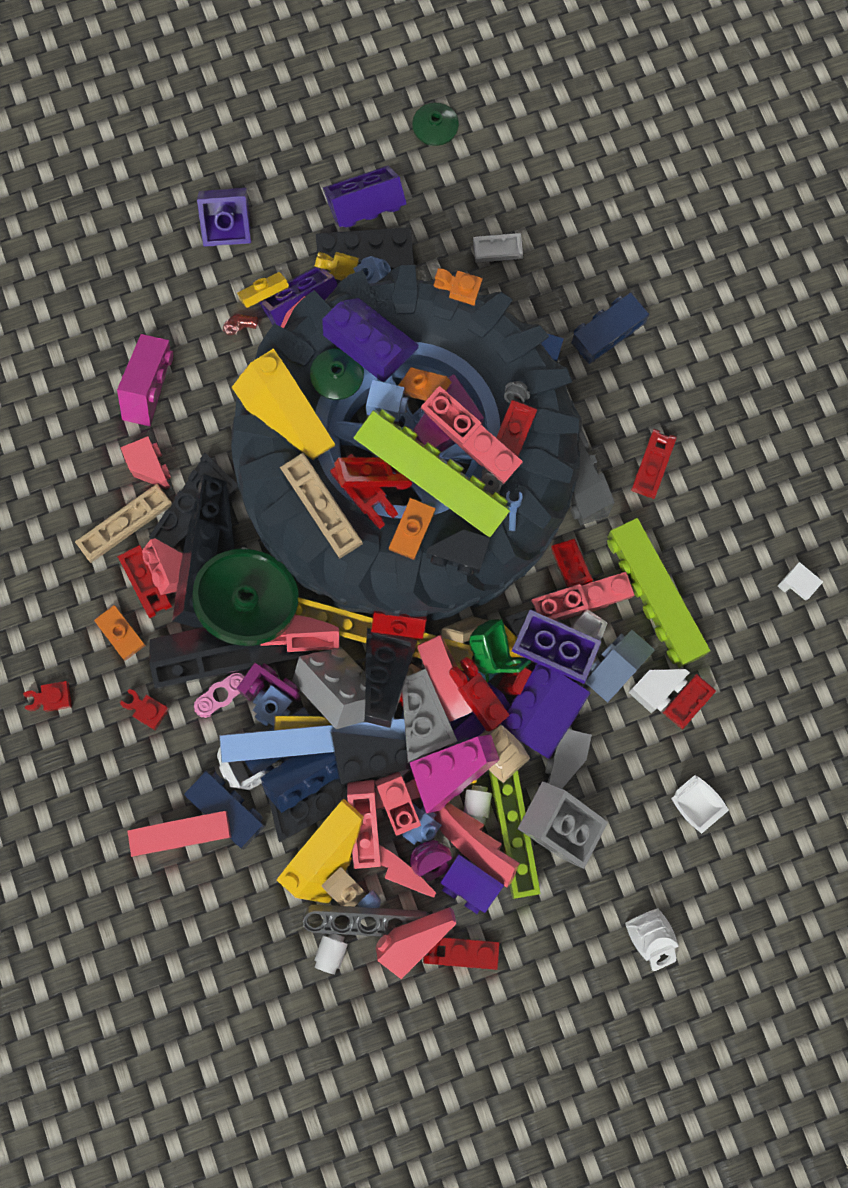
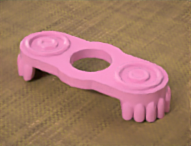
M238 672L232 673L223 681L214 683L209 688V691L201 695L194 702V711L202 718L211 717V714L216 710L229 705L233 698L240 694L236 688L245 675ZM219 687H223L228 691V698L223 702H218L213 697L214 691Z

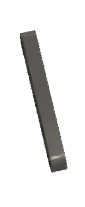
M316 904L310 905L304 910L303 925L306 930L313 933L382 937L383 935H388L394 929L388 926L389 920L393 918L400 919L402 921L400 926L430 914L420 910ZM311 914L321 915L322 920L319 923L313 924L308 921V917ZM339 915H345L349 918L348 923L345 925H338L334 920ZM373 917L376 920L374 925L366 927L361 924L363 918Z

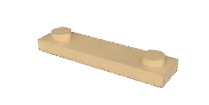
M304 453L280 467L339 559L363 544Z
M156 484L76 540L75 543L89 562L92 563L171 507L172 502L160 486Z

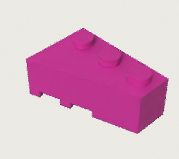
M144 334L140 335L117 388L123 421L151 426L167 368L173 360V351H170L169 340Z
M491 734L475 737L410 762L426 814L444 808L451 799L464 791V788L477 780L500 760Z

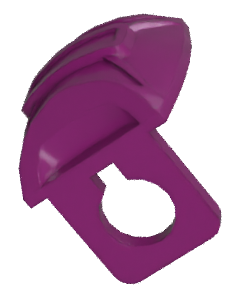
M437 840L424 842L412 852L410 856L411 868L419 877L423 875L426 881H432L449 870L446 862L452 859V854L446 845ZM439 866V868L436 871L430 872L431 870Z

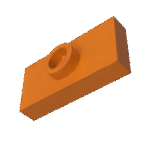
M410 367L398 386L404 387L405 396L426 401L439 386L446 391L452 382L447 376Z
M410 498L389 550L415 560L436 508Z
M115 605L94 620L123 660L126 661L146 646Z

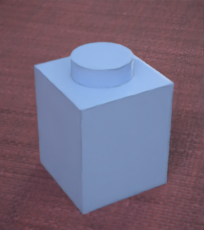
M372 380L366 403L367 415H370L375 409L378 412L384 409L396 418L394 421L398 422L400 413H406L409 398L405 397L404 387Z

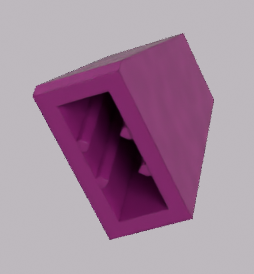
M453 374L449 377L452 383L446 392L475 416L483 426V415ZM424 413L413 429L418 434L416 439L423 445L429 442L441 452L456 444L426 413Z

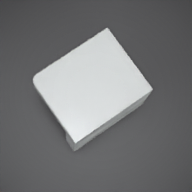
M799 562L779 583L778 587L784 592L791 588L804 600H808L823 581Z
M586 609L572 624L571 628L600 640L603 637L607 622Z

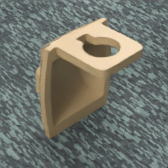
M500 725L492 731L488 732L485 730L479 736L491 734L500 760L489 771L504 783L530 757L515 736Z

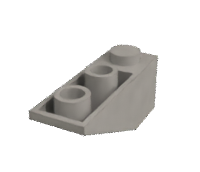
M570 729L567 730L554 751L553 759L547 760L545 773L549 774L548 784L560 789L567 784L587 760L592 735Z

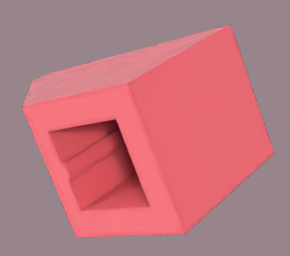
M145 437L120 447L128 468L135 478L154 485L158 484L164 489L170 488L167 479H170L171 475L166 464L161 466L159 457H162V453L157 442L152 444L149 437Z
M150 539L142 552L143 560L149 566L152 573L153 583L158 587L161 595L176 592L183 553L157 539Z
M395 772L374 781L396 836L421 826L400 772Z

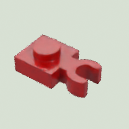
M67 681L41 685V693L31 690L23 693L26 698L34 697V703L25 706V709L28 711H36L41 705H43L45 712L72 708L69 683Z
M129 689L127 692L133 695L134 700L130 704L121 700V706L127 710L135 709L136 711L132 717L156 731L169 708L147 694L143 700H140L139 694Z

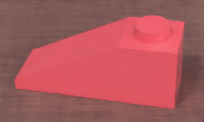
M374 780L349 782L347 785L348 803L364 816L357 842L352 849L354 869L381 867Z
M450 907L394 928L388 935H383L376 945L377 961L402 979L457 924L454 910Z

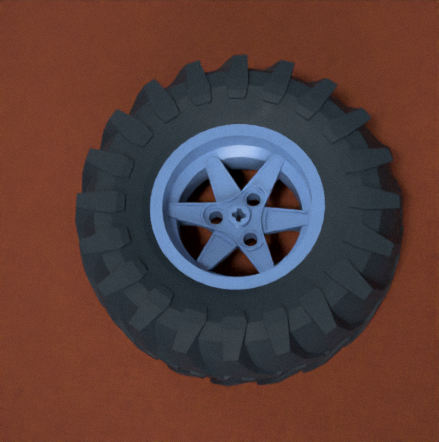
M401 265L391 270L378 282L371 284L368 283L362 270L350 274L340 281L325 300L315 290L305 296L293 309L285 327L282 328L274 323L260 343L255 360L274 348L334 441L335 446L312 460L307 455L305 456L363 544L339 559L280 468L303 452L289 443L286 438L274 429H271L257 416L248 412L238 396H236L231 448L238 488L241 492L247 514L251 518L266 549L278 562H282L299 585L320 595L329 596L327 601L331 605L352 612L372 614L374 611H381L385 615L399 616L400 614H408L415 617L426 616V621L449 618L470 606L473 608L481 606L501 595L540 560L557 534L559 526L563 522L571 504L570 501L578 480L580 470L578 442L579 433L582 432L581 416L567 392L566 385L572 383L567 367H563L554 361L541 344L549 335L540 325L519 322L513 315L508 313L506 310L513 299L502 292L478 295L475 305L449 298L450 291L434 287L435 279L431 281L417 280L415 265ZM452 271L450 273L455 277L457 272ZM361 299L419 345V348L384 383L398 386L410 367L444 375L448 378L454 374L483 415V427L494 437H497L510 406V403L504 398L506 384L520 381L527 386L530 398L525 400L524 404L537 409V413L518 457L523 462L499 490L500 495L506 498L507 492L510 491L509 499L514 502L518 501L519 491L522 493V503L516 513V531H509L510 513H508L490 537L479 574L473 573V576L457 572L458 567L449 564L445 568L431 564V559L426 558L428 547L462 530L488 536L413 481L411 488L419 500L436 508L415 560L389 550L406 506L393 505L398 512L395 518L389 516L380 503L373 507L385 524L379 529L367 513L364 514L331 475L330 470L335 467L334 463L338 458H341V445H352L373 453L354 439V436L363 424L349 421L367 403L372 380L381 382L363 367V383L360 389L349 398L342 400L328 399L320 395L313 387L310 378L312 363L322 352L338 348L323 336L322 319L340 301ZM335 367L332 369V372L338 374L342 369ZM407 406L406 413H400L399 421L403 422L404 426L413 430L425 412L420 407L412 415ZM454 444L438 455L445 461L452 459L456 462L469 464V469L465 475L469 478L472 475L479 479L481 478L482 469L485 467H481L457 444ZM488 481V484L493 485V481Z

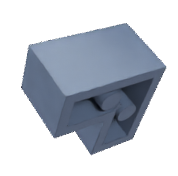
M633 630L626 636L620 634L602 653L605 659L602 662L597 660L592 665L589 672L591 675L586 679L585 683L608 703L655 649Z

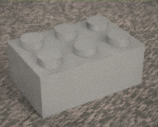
M339 647V649L334 648L299 656L292 681L333 727L339 729L364 722L365 671L343 648Z
M542 781L518 830L561 859L584 869L608 821L567 791Z

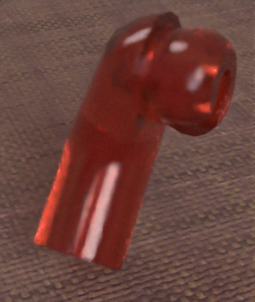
M235 314L224 323L223 331L227 335H235L244 327L256 329L258 317Z

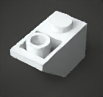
M686 669L649 670L629 693L650 713L656 709L662 711L671 701L668 698L671 692L675 690L678 693L687 684L688 681L684 678L690 672Z

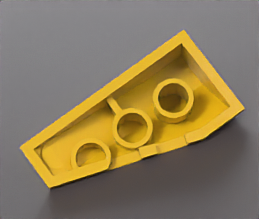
M274 348L252 361L232 386V389L248 412L257 416L312 460L335 446L334 441Z
M343 799L277 878V881L295 898L328 904L333 898L324 890L322 884L340 867L345 871L347 870L352 859L350 857L352 849L357 842L364 816Z

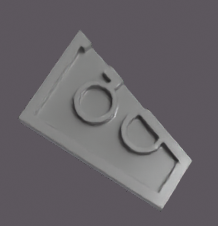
M424 669L407 676L402 690L407 760L409 763L455 744L457 739L427 670Z

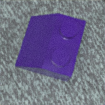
M247 188L199 191L197 204L203 247L251 243Z
M460 855L457 856L440 883L444 886L442 889L444 893L453 899H456L457 896L466 901L464 906L475 914H478L479 911L486 913L504 886Z

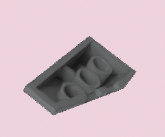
M583 430L579 433L578 442L580 470L572 495V505H570L571 514L574 520L578 519L580 526L608 517L615 503L604 474H598L595 455L588 454L589 444Z

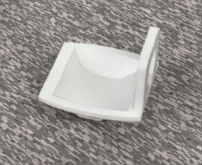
M219 748L218 750L219 769L223 778L229 782V786L232 788L253 790L254 787L262 783L260 777L268 773V771H261L249 778L242 761L222 763L221 749Z
M696 775L676 791L675 796L671 798L682 816L701 834L729 811L713 788Z
M658 908L625 923L634 946L646 961H650L653 971H657L676 961L675 948L679 947L670 923ZM660 955H669L665 960L657 962L660 959Z

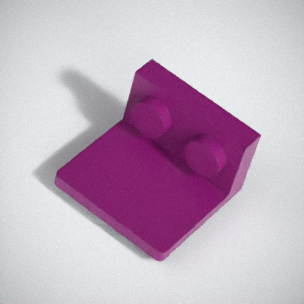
M254 663L236 688L242 696L252 701L261 690L264 691L266 687L264 682L267 681L271 685L273 684L296 702L299 703L301 701L298 693L300 690L297 686L286 678L283 681L278 679L279 676L276 674V671L265 663L262 666Z

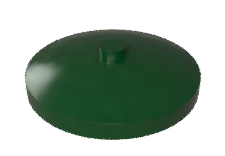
M235 549L220 553L203 565L194 581L192 601L197 618L211 634L231 644L252 646L274 640L290 626L298 607V588L292 574L281 562H278L271 555L257 550Z

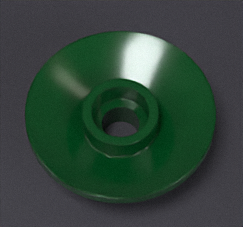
M429 103L416 111L412 127L414 134L420 141L428 145L440 146L450 142L456 136L459 121L456 113L449 106L442 103Z
M340 348L326 350L316 357L311 366L310 378L313 387L320 395L332 400H342L351 397L360 389L364 379V369ZM339 367L342 370L340 373L335 374L332 372V369Z

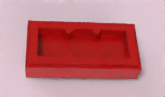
M575 538L551 546L552 553L567 588L593 582Z
M374 611L371 632L423 639L426 616L415 617L408 614L392 616L385 615L381 611Z
M524 668L519 673H504L497 689L503 695H521L532 671Z
M696 674L662 713L680 729H684L716 690Z

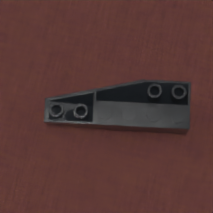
M206 474L201 476L188 526L172 618L174 622L196 628L204 627L196 616L192 601L196 576L203 565L211 558L220 553L235 550L227 481Z
M198 628L149 639V663L155 689L169 688L249 670L254 663L262 666L263 663L271 665L298 659L299 656L310 654L309 651L287 652V644L261 646V644L252 646L231 644L215 637L206 628Z

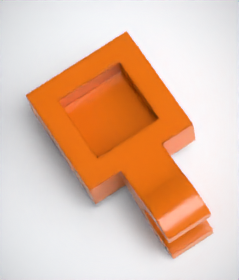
M438 268L434 287L450 291L449 298L475 305L483 278L458 270L454 277L449 271Z

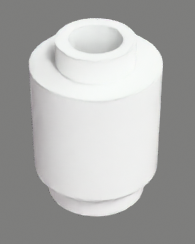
M473 785L472 790H466L463 812L485 825L486 819H489L492 793L487 792V787Z
M338 934L322 936L315 957V961H317L315 968L335 975L337 968L340 969L348 946L347 943L343 942L344 936Z

